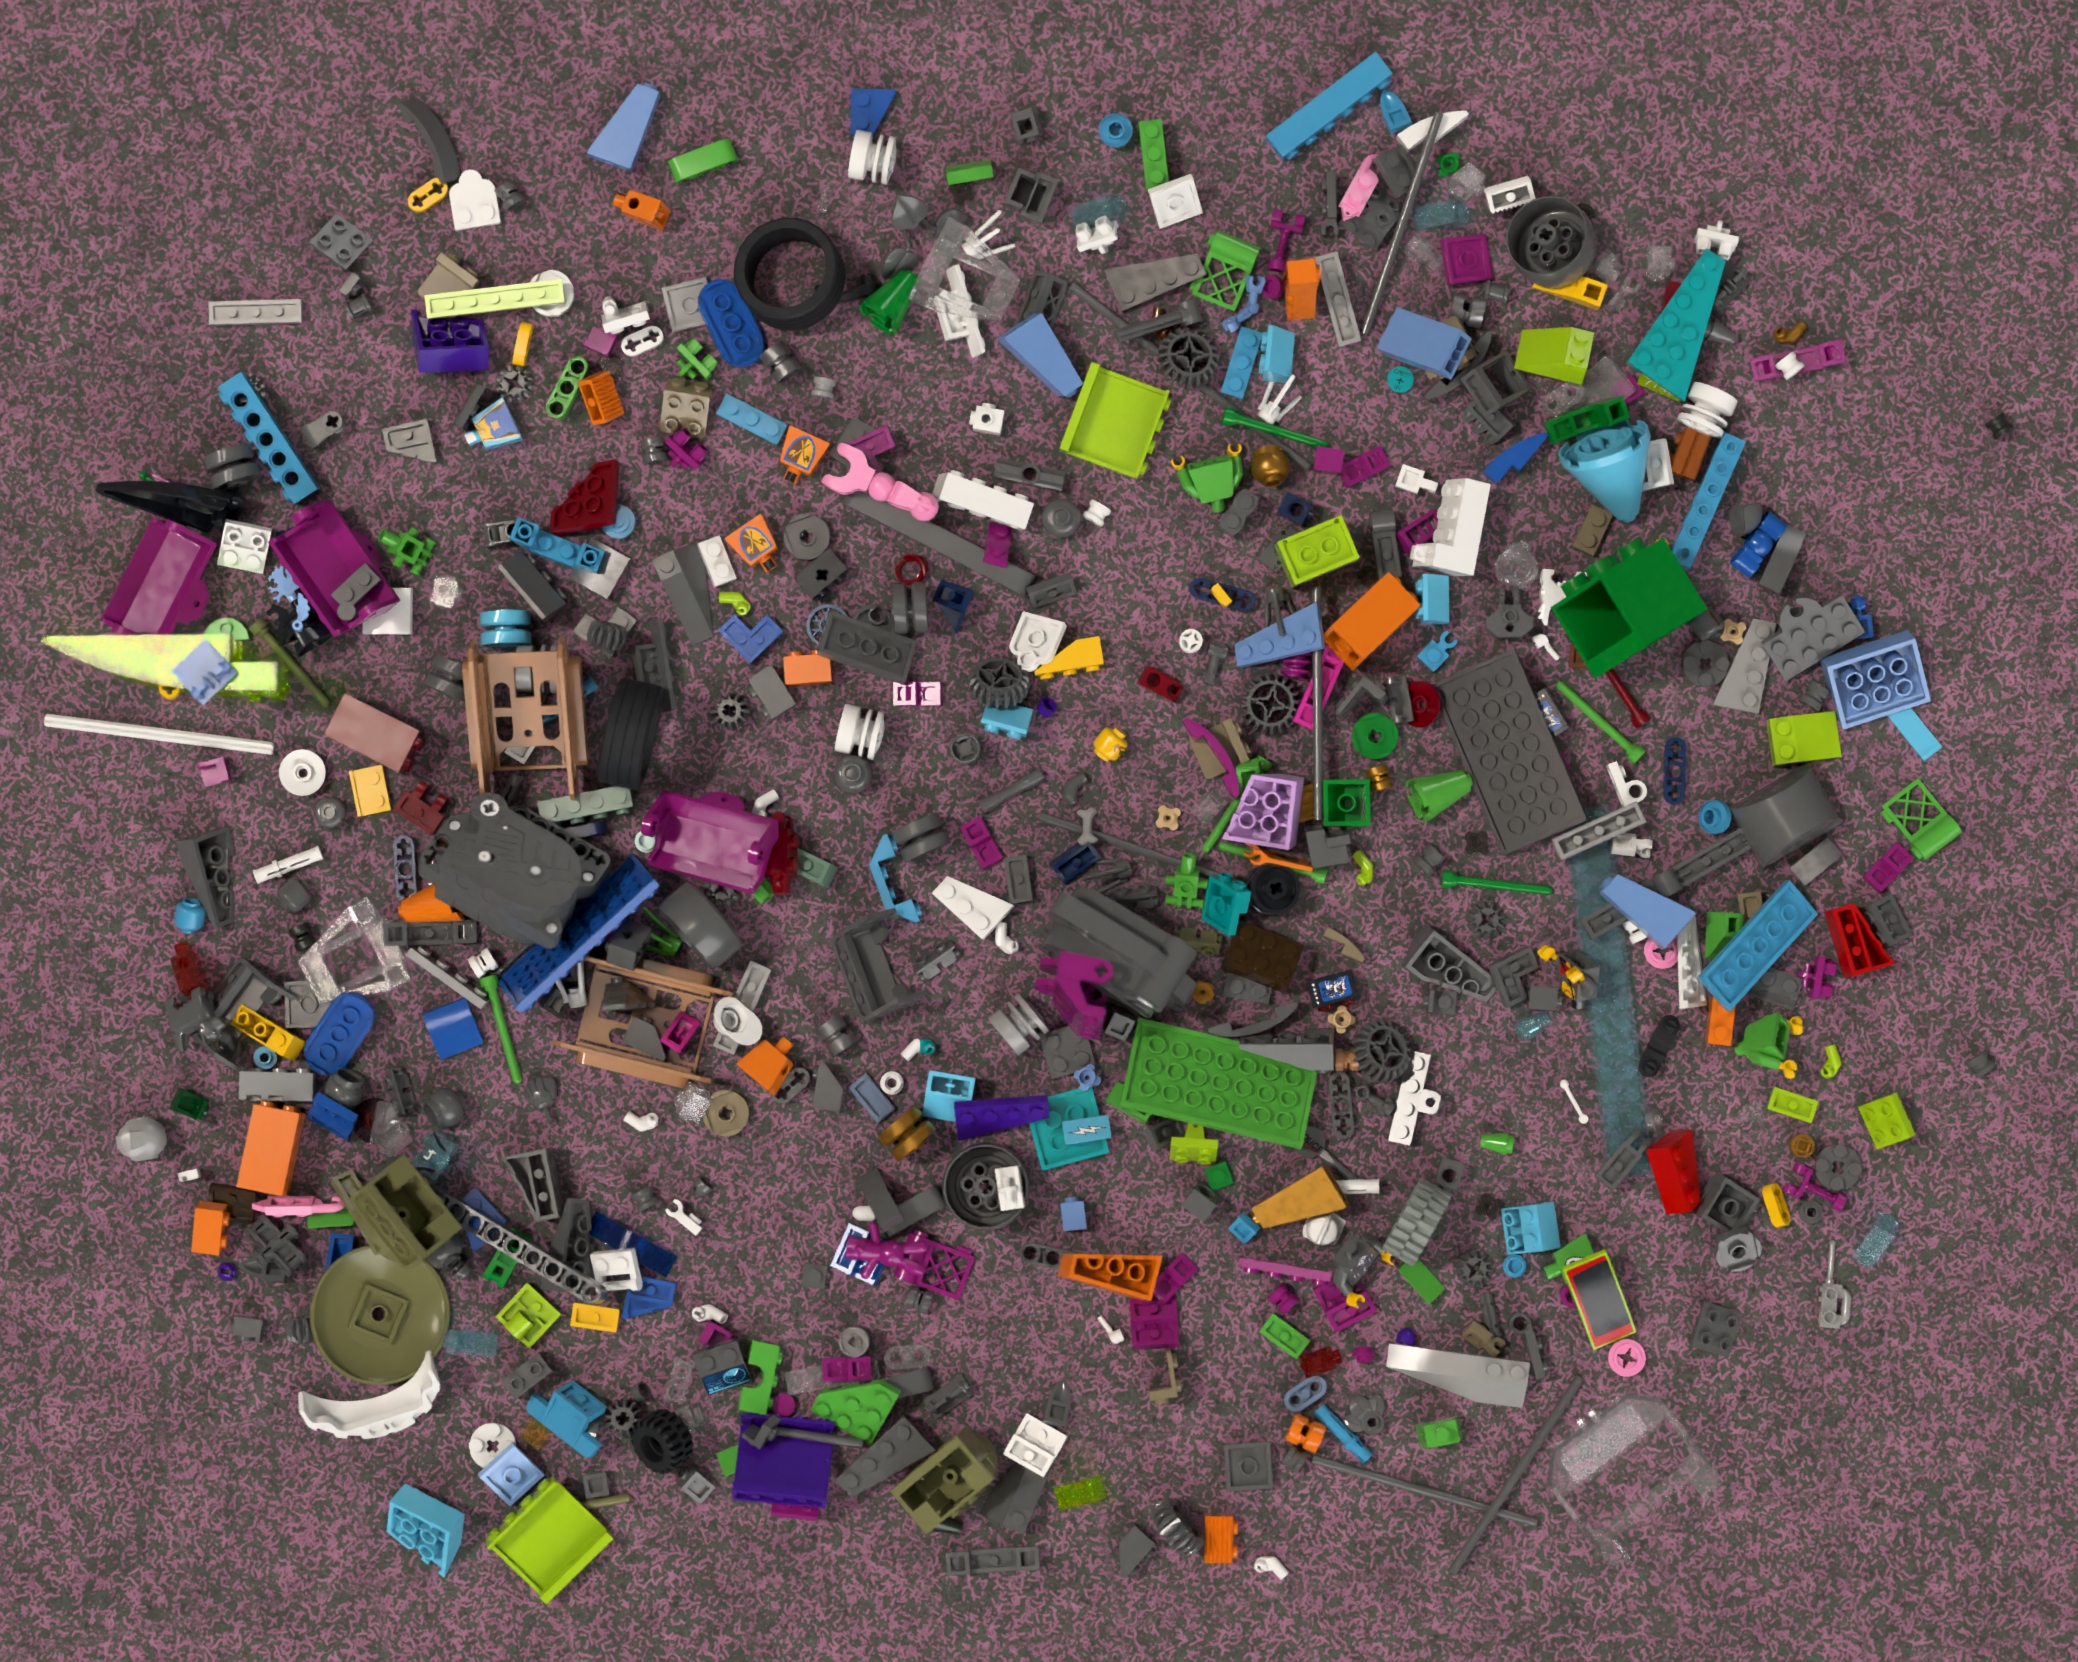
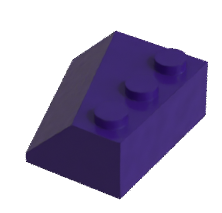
M411 309L413 348L419 373L488 370L489 344L483 320L460 316L451 319V321L444 318L427 319V317L418 316L419 310Z

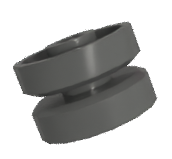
M250 443L230 446L211 453L202 459L205 470L209 473H214L209 478L212 489H232L254 481L261 476L258 464L249 462L254 457Z
M925 581L912 583L911 597H908L907 586L904 582L892 583L893 598H891L892 619H894L895 633H908L910 630L909 619H913L916 633L928 632Z
M435 654L430 665L433 669L442 672V676L431 672L427 673L422 684L465 702L464 686L462 685L463 663Z
M937 812L926 817L917 818L891 833L897 845H903L910 841L912 843L900 852L905 863L921 858L951 843L946 831L931 834L932 831L939 828L942 824Z

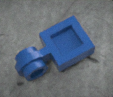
M1855 595V598H1850L1851 610L1853 612L1856 611V618L1865 633L1855 639L1873 638L1871 614L1862 615V611L1866 610L1865 597Z

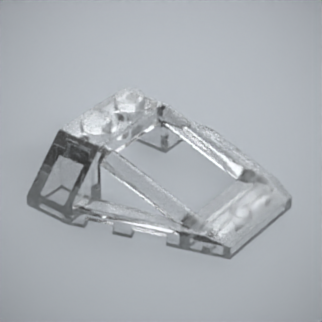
M948 217L907 299L936 312L1000 322L1021 280L1002 260L1000 261L990 251V248L985 243L980 241L968 226ZM962 241L967 242L991 264L959 251L958 249ZM953 258L996 276L982 306L939 287ZM935 296H937L958 306L940 302L933 299Z
M369 897L346 908L336 922L327 929L324 935L298 961L319 1003L332 1001L338 995L345 992H356L366 995L389 991L411 980L408 962L401 947L383 945V923L388 922ZM352 920L355 922L356 929L329 942ZM366 934L381 964L338 985L323 956ZM380 974L385 979L384 981L355 988Z

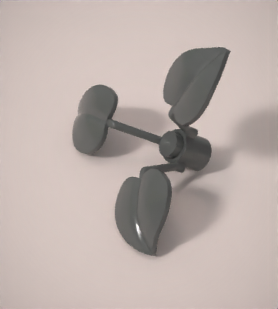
M896 194L891 222L895 228L902 230L905 249L896 247L888 253L882 265V278L891 279L901 270L912 271L915 268L917 255L909 251L910 243L907 229L916 228L920 221L930 229L935 230L933 237L936 241L948 242L962 233L970 217L961 210L948 209L937 217L936 225H932L924 219L928 213V207L924 201L914 196Z

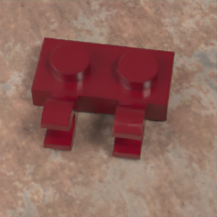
M420 781L413 793H410L408 790L404 792L393 810L428 834L433 835L445 818V815L440 813V811L444 808L449 798L439 794L432 806L428 805L421 798L425 795L430 785Z

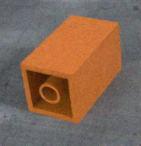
M1388 572L1324 633V641L1354 671L1421 605L1418 602V598L1402 586L1401 580Z
M262 1100L260 1104L253 1105L237 1182L238 1188L278 1196H289L306 1113L300 1112L301 1107L284 1105L283 1108H278V1103Z

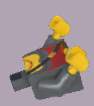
M1544 945L1537 951L1544 961L1547 962L1551 958V962L1558 967L1560 989L1571 998L1572 1008L1583 1009L1585 1008V1000L1593 999L1597 996L1600 966L1577 949L1559 954L1553 948Z

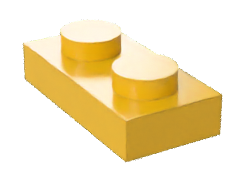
M574 1302L570 1326L616 1333L620 1309Z

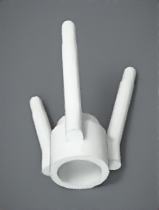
M1001 210L992 215L975 233L966 238V242L961 245L970 260L976 258L977 261H980L984 257L1015 247V244L1012 243L982 253L985 250L982 244L999 233L1000 229H995L981 239L977 237L1001 215Z
M1294 374L1290 376L1274 402L1269 401L1267 404L1275 383L1269 382L1263 400L1257 408L1260 410L1258 416L1269 424L1273 425L1275 421L1279 423L1282 417L1302 399V396L1298 395L1279 413L1281 408L1277 405L1295 379Z
M584 961L577 963L578 986L569 988L568 994L560 979L555 982L562 995L563 1003L569 1002L570 1008L588 1005L585 992Z

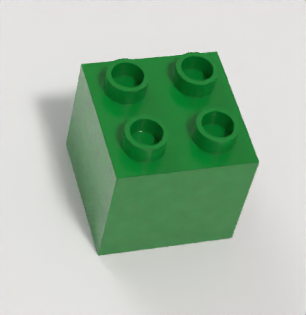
M1638 537L1616 551L1622 562H1620L1616 554L1607 555L1585 569L1591 581L1582 572L1560 586L1566 597L1553 605L1551 609L1594 679L1656 643L1708 609L1664 538L1646 546L1642 538Z

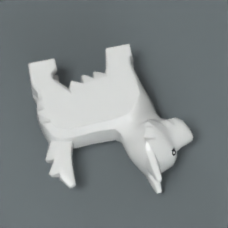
M1542 569L1540 575L1541 589L1539 591L1541 605L1538 609L1540 613L1538 619H1542L1544 626L1548 625L1551 607L1566 597L1560 588L1566 581L1563 580L1562 583H1555L1552 580L1554 570Z

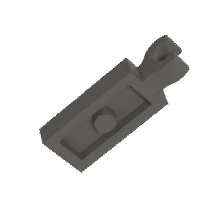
M1326 171L1325 178H1321V192H1326V201H1322V215H1326L1327 221L1321 227V235L1325 236V229L1332 227L1334 229V236H1337L1339 228L1336 219V171Z

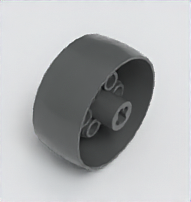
M1543 196L1526 203L1515 213L1507 230L1506 245L1509 257L1515 268L1527 280L1538 286L1559 288L1575 282L1588 271L1597 252V237L1588 215L1577 204L1558 196ZM1565 231L1571 232L1570 236L1566 238L1563 237V233ZM1534 245H1539L1538 250L1534 252ZM1562 247L1568 248L1565 254H1560ZM1545 255H1552L1549 261H1544Z
M686 881L678 886L658 906V909L676 931L680 939L711 970L726 962L742 946V940L733 927L692 882Z
M980 1142L960 1150L950 1160L942 1179V1194L950 1213L960 1223L980 1231H992L1012 1223L1022 1213L1024 1208L1001 1211L996 1177L992 1175V1171L994 1168L1019 1165L1026 1206L1030 1195V1179L1023 1161L1012 1150L992 1142ZM976 1166H983L984 1173L982 1175L975 1173ZM970 1179L973 1181L971 1189L965 1188V1180ZM983 1180H988L989 1185L993 1186L992 1191L988 1190L989 1193H983V1189L979 1188L980 1182L984 1183ZM972 1196L980 1198L978 1205L971 1203L970 1199ZM990 1198L997 1200L996 1207H989L988 1200Z

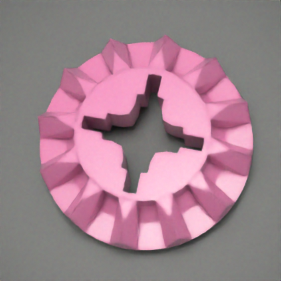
M1675 937L1668 944L1667 947L1672 948V950L1665 953L1664 960L1660 953L1653 952V950L1659 947L1648 938L1644 946L1647 962L1660 969L1675 965L1678 961L1677 938Z
M1622 1339L1614 1343L1609 1350V1365L1618 1375L1625 1377L1634 1376L1644 1367L1646 1360L1644 1349L1634 1340ZM1630 1348V1356L1636 1362L1628 1361L1623 1368V1359L1617 1356V1354H1626Z

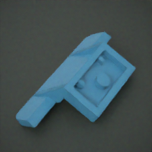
M574 1380L554 1391L549 1402L538 1393L531 1395L526 1406L527 1412L585 1458H591L597 1453L602 1443L587 1433L586 1430L589 1422L605 1413L606 1405Z

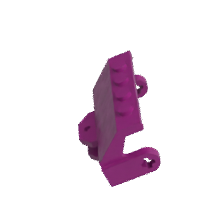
M330 498L305 506L291 517L296 526L268 542L279 557L280 563L286 567L292 576L293 582L300 587L308 603L313 606L321 622L327 626L334 637L349 632L366 620L387 613L401 601L379 570L382 568L381 555L366 535L356 529L351 530ZM366 563L382 581L358 604L354 605L356 608L355 617L350 621H343L337 614L340 604L331 594Z
M152 517L100 621L112 626L111 632L161 656L177 622L180 621L185 624L199 619L210 598L206 583L200 580V577L217 543L167 519L166 523H163Z
M663 790L645 815L641 826L642 835L654 837L658 832L655 848L647 859L648 866L754 894L762 883L772 848L779 839L778 820L745 812V806L740 797L719 791L702 795L700 799Z
M1061 951L1060 959L1041 958L1039 970L1056 975V980L1037 978L1035 990L1053 996L1052 1004L1076 1036L1088 1040H1099L1105 1015V1008L1101 1006L1105 1004L1107 995L1099 991L1102 998L1093 1001V997L1089 993H1093L1095 988L1084 981L1096 984H1105L1110 981L1113 975V967L1110 962L1100 958ZM1100 966H1104V970L1108 972V974H1103L1102 978L1098 977L1097 972H1094Z

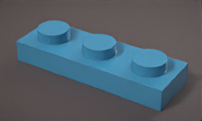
M1241 326L1220 393L1243 400L1263 333Z
M727 393L716 412V415L778 446L788 427L787 424Z

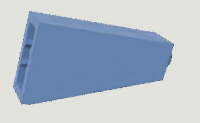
M644 83V85L637 84L588 149L587 154L590 158L633 172L661 96L656 86L649 83Z
M1033 313L997 337L998 341L1056 396H1066L1069 398L1079 391L1078 387L1083 385L1082 380L1042 313Z
M1619 874L1613 878L1609 875L1600 885L1603 889L1599 894L1661 950L1668 946L1696 914L1693 910Z

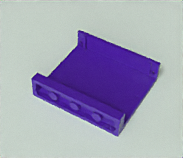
M752 1412L747 1414L741 1413V1428L735 1478L732 1485V1500L826 1508L833 1444L776 1435L772 1441L769 1440L761 1449H758L742 1438V1434L752 1424L761 1429L763 1423L772 1415L766 1416ZM774 1414L781 1419L778 1426L834 1435V1422L828 1419L811 1420L801 1416L788 1418Z

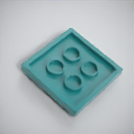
M1092 1086L1089 1087L1088 1091H1082L1078 1088L1049 1096V1118L1029 1123L1042 1171L1110 1153L1106 1139L1065 1145L1063 1121L1100 1116Z

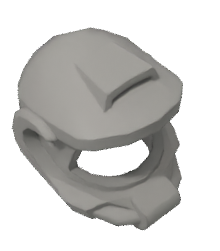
M152 1116L130 1119L119 1130L118 1135L115 1136L116 1147L123 1155L128 1156L133 1161L156 1159L167 1144L165 1128L160 1122L154 1120Z

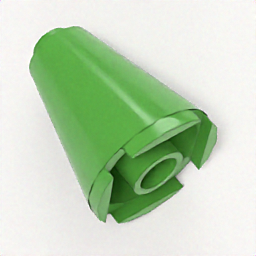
M1459 770L1411 778L1406 781L1405 788L1410 787L1412 796L1407 795L1415 815L1418 819L1423 817L1422 822L1425 823L1469 793L1473 781L1469 773Z

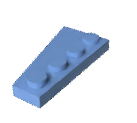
M1315 602L1282 619L1283 636L1279 635L1276 622L1234 644L1237 667L1244 668L1326 649L1320 604Z

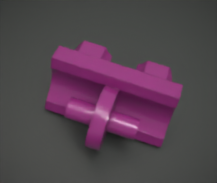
M686 428L672 434L665 440V443L671 448L668 454L674 459L670 465L674 468L679 464L684 469L690 465L696 470L705 462L704 458L709 450L700 442L692 449L687 444L692 434Z
M1815 956L1813 974H1811V964H1805L1804 972H1797L1796 976L1803 978L1802 987L1808 988L1809 980L1811 979L1808 998L1819 999V997L1832 996L1833 985L1822 983L1823 974L1835 976L1837 963L1826 960V957Z

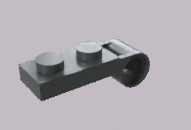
M1392 509L1369 512V524L1378 581L1388 572L1401 579L1402 573L1395 534L1394 511Z
M1521 1312L1513 1313L1508 1319V1326L1511 1331L1517 1334H1524L1534 1379H1544V1373L1548 1372L1545 1358L1541 1359L1539 1350L1542 1349L1540 1336H1535L1531 1321L1526 1314ZM1516 1317H1523L1525 1319L1524 1328L1520 1330L1514 1328L1513 1321Z

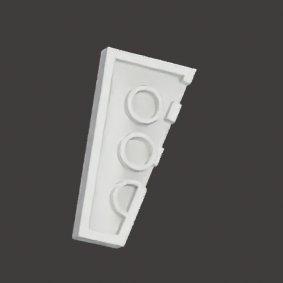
M1694 915L1677 934L1679 1009L1707 1006L1705 986L1697 978L1703 969L1696 917Z

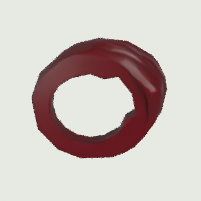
M916 554L905 555L896 563V578L906 585L922 581L927 574L928 562L925 558ZM916 561L921 569L917 577L911 580L903 578L900 572L901 566L905 562Z

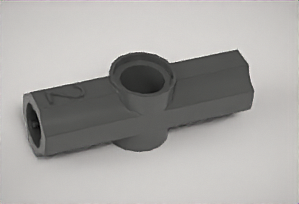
M998 458L994 478L1062 492L1066 472L1036 466L1032 463L1026 464ZM1028 469L1034 470L1037 474L1035 479L1031 481L1023 477V473Z

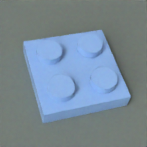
M512 1442L482 1469L478 1475L502 1500L511 1506L544 1476V1473Z

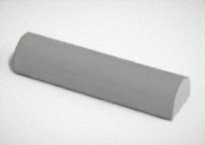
M1637 801L1553 838L1551 842L1558 858L1562 861L1646 823V820Z

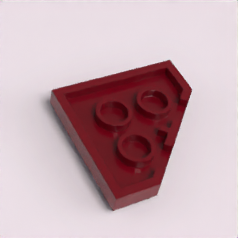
M616 459L595 463L589 469L590 474L582 482L578 481L567 493L569 497L562 505H557L551 511V534L557 536L615 525L620 463Z

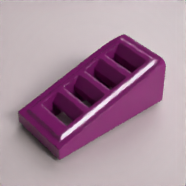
M1434 508L1396 533V540L1407 555L1411 553L1413 545L1424 544L1433 538L1435 530L1427 519L1433 516L1438 523L1437 511ZM1423 522L1425 527L1430 532L1429 534L1425 533V531L1420 526V523ZM1413 528H1415L1421 536L1420 540H1418L1416 535L1413 533ZM1406 533L1408 534V536L1410 537V539L1413 541L1414 544H1412V542L1409 540V538L1407 537Z

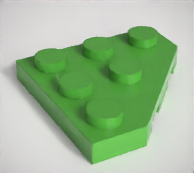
M882 1379L872 1380L871 1383L861 1385L860 1383L844 1385L842 1388L833 1390L830 1388L821 1389L810 1411L821 1418L833 1421L835 1426L858 1439H864L865 1443L871 1445L901 1390Z

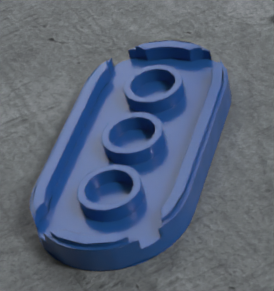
M724 279L710 281L699 293V312L723 360L734 367H749L759 360V356L763 353L765 342L761 330L751 310L741 299L734 283Z
M345 992L338 995L332 1001L304 1046L306 1062L312 1070L322 1075H329L335 1073L339 1068L346 1067L374 1023L375 1011L369 999L356 992Z

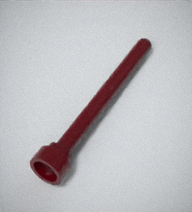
M1612 668L1605 672L1631 712V722L1634 727L1638 728L1651 720L1647 711L1644 712L1642 708L1639 709L1615 670Z

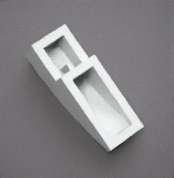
M1466 110L1443 113L1444 115L1434 143L1463 122L1469 113ZM1433 116L1409 126L1397 135V141L1400 145L1402 144L1407 153L1426 139Z

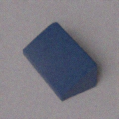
M1076 843L1051 861L1049 865L1065 885L1102 857L1092 843H1087L1084 846Z

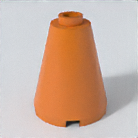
M434 884L401 900V905L398 906L400 918L405 919L407 923L462 921L465 919L462 917L465 913L435 898L436 885Z

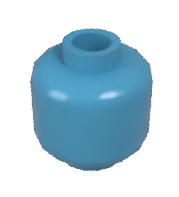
M184 898L182 902L176 905L174 924L181 929V932L194 934L196 930L204 927L206 911L201 901L195 898Z

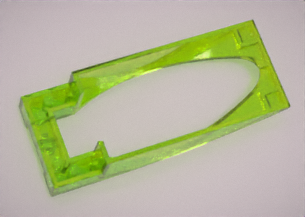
M231 634L41 636V642L110 674L159 688L158 684L167 687L163 689L170 691L181 688L180 692L191 694L190 691L171 670L206 639L237 672L214 695L215 697H247L249 702H260L261 697L271 698V701L277 702L285 701V697H291V670L278 662H244V642L242 640L234 642V636Z

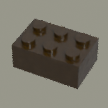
M1239 920L1236 934L1232 936L1220 969L1285 994L1305 945Z

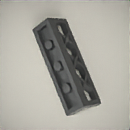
M1034 271L1015 325L1033 313H1042L1044 316V307L1049 304L1050 313L1047 317L1044 316L1052 330L1069 282L1047 272ZM1053 282L1059 284L1057 293L1052 296L1051 287ZM1006 349L1004 355L1005 358L1012 361L1020 362L1009 350Z

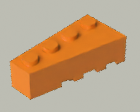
M1315 259L1286 262L1283 282L1285 286L1287 321L1315 318L1317 286H1319L1321 279L1320 265H1315Z
M1063 1253L1057 1276L1133 1299L1151 1301L1162 1256Z

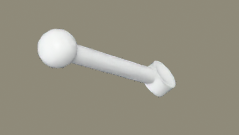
M1562 1080L1560 1087L1565 1089L1579 1115L1580 1123H1587L1588 1117L1582 1113L1568 1087L1569 1082Z

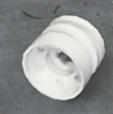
M857 130L852 145L848 178L864 180L867 171H871L873 183H876L878 174L882 173L881 184L887 185L896 162V137L890 136L887 146H884L885 136L883 134L880 135L877 144L872 143V132Z
M1693 382L1687 398L1695 405L1683 404L1682 410L1686 413H1679L1678 421L1688 428L1707 436L1722 438L1724 431L1720 427L1726 428L1728 423L1720 415L1732 416L1738 403L1737 399L1713 386Z
M845 704L837 733L835 751L850 754L853 746L857 745L858 756L862 757L866 747L869 748L867 758L873 760L881 746L884 734V712L878 711L876 720L873 721L872 709H869L864 719L861 718V707Z

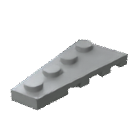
M1752 619L1743 642L1712 705L1759 714L1770 658L1761 641L1774 634L1776 623Z

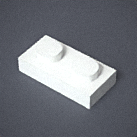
M720 535L697 544L714 588L736 580V575Z

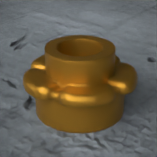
M1203 981L1197 982L1192 997L1200 1004L1211 1001L1214 997L1212 984ZM1201 990L1205 991L1204 995L1201 994Z

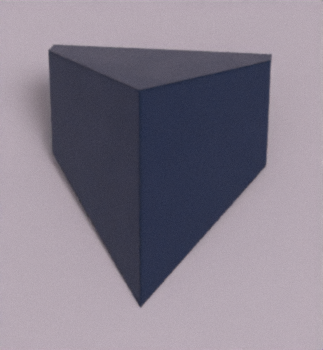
M941 580L932 601L938 603L957 634L974 596V591Z

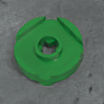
M1370 713L1364 715L1354 725L1351 734L1352 744L1362 757L1371 760L1385 758L1394 750L1397 744V727L1390 718L1382 714ZM1372 730H1375L1376 733H1381L1378 743H1374L1373 740L1368 738Z

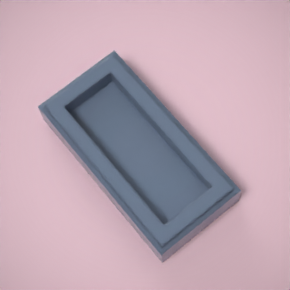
M867 1073L848 1087L877 1124L895 1110L894 1106Z

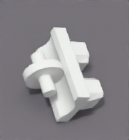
M1106 215L1099 217L1095 220L1096 227L1091 229L1085 222L1078 224L1075 233L1079 252L1088 249L1092 251L1099 249L1101 254L1108 253V245L1114 244V241L1118 240L1117 228L1119 225L1116 220L1111 222Z
M1718 220L1716 226L1707 225V229L1698 228L1694 239L1696 253L1702 255L1706 248L1710 250V247L1719 248L1718 256L1728 261L1732 252L1736 249L1739 237L1729 235L1730 229L1722 228L1723 221Z
M1019 1165L995 1169L1001 1211L1024 1208L1025 1203Z

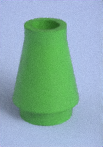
M1510 1133L1482 1134L1480 1148H1486L1506 1156L1507 1154H1513L1515 1136L1510 1135Z

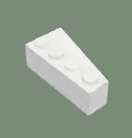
M951 470L950 473L938 475L932 493L937 501L948 502V507L954 509H968L969 513L982 518L990 517L991 521L1018 530L1026 529L1034 503L1028 501L1029 497L1018 493L1015 496L1009 495L1005 488L994 486V488L985 486V481L973 478L972 481L963 478V473Z

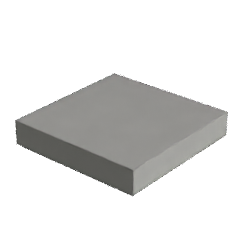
M707 277L662 287L672 333L706 325L698 309V296L703 287L708 283Z

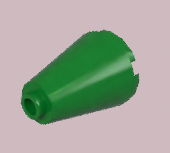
M901 270L859 305L860 313L863 317L867 314L872 318L873 321H869V323L880 331L889 335L893 332L895 335L919 286L918 277L910 270Z

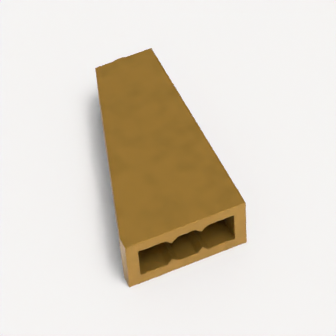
M1324 1164L1251 1208L1253 1211L1251 1215L1257 1225L1261 1224L1264 1229L1342 1210L1350 1203L1329 1168Z

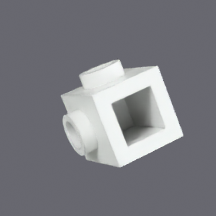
M982 403V406L976 407V411H971L969 424L973 425V431L1000 436L1004 410L996 409V405Z

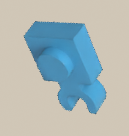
M1448 631L1442 633L1438 644L1432 640L1417 655V658L1432 672L1450 656L1445 650L1453 648L1458 642L1456 639L1451 644L1445 642V636L1448 635Z

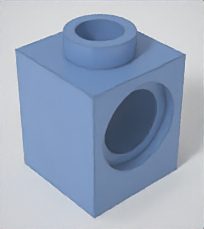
M1078 1197L1065 1198V1203H1060L1063 1231L1087 1229L1084 1200L1079 1201Z

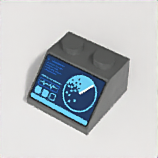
M738 1337L693 1351L692 1356L708 1396L752 1382Z

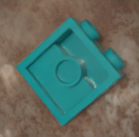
M1221 872L1219 875H1210L1201 919L1227 936L1235 935L1239 914L1247 913L1250 903L1251 891L1246 888L1247 884L1242 881H1234L1233 875L1226 872Z

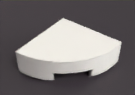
M200 1169L178 1173V1178L181 1182L198 1179L202 1176Z

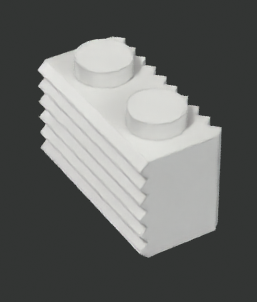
M1528 176L1483 188L1488 209L1493 214L1495 211L1499 212V210L1512 209L1513 206L1525 205L1535 199L1531 180Z

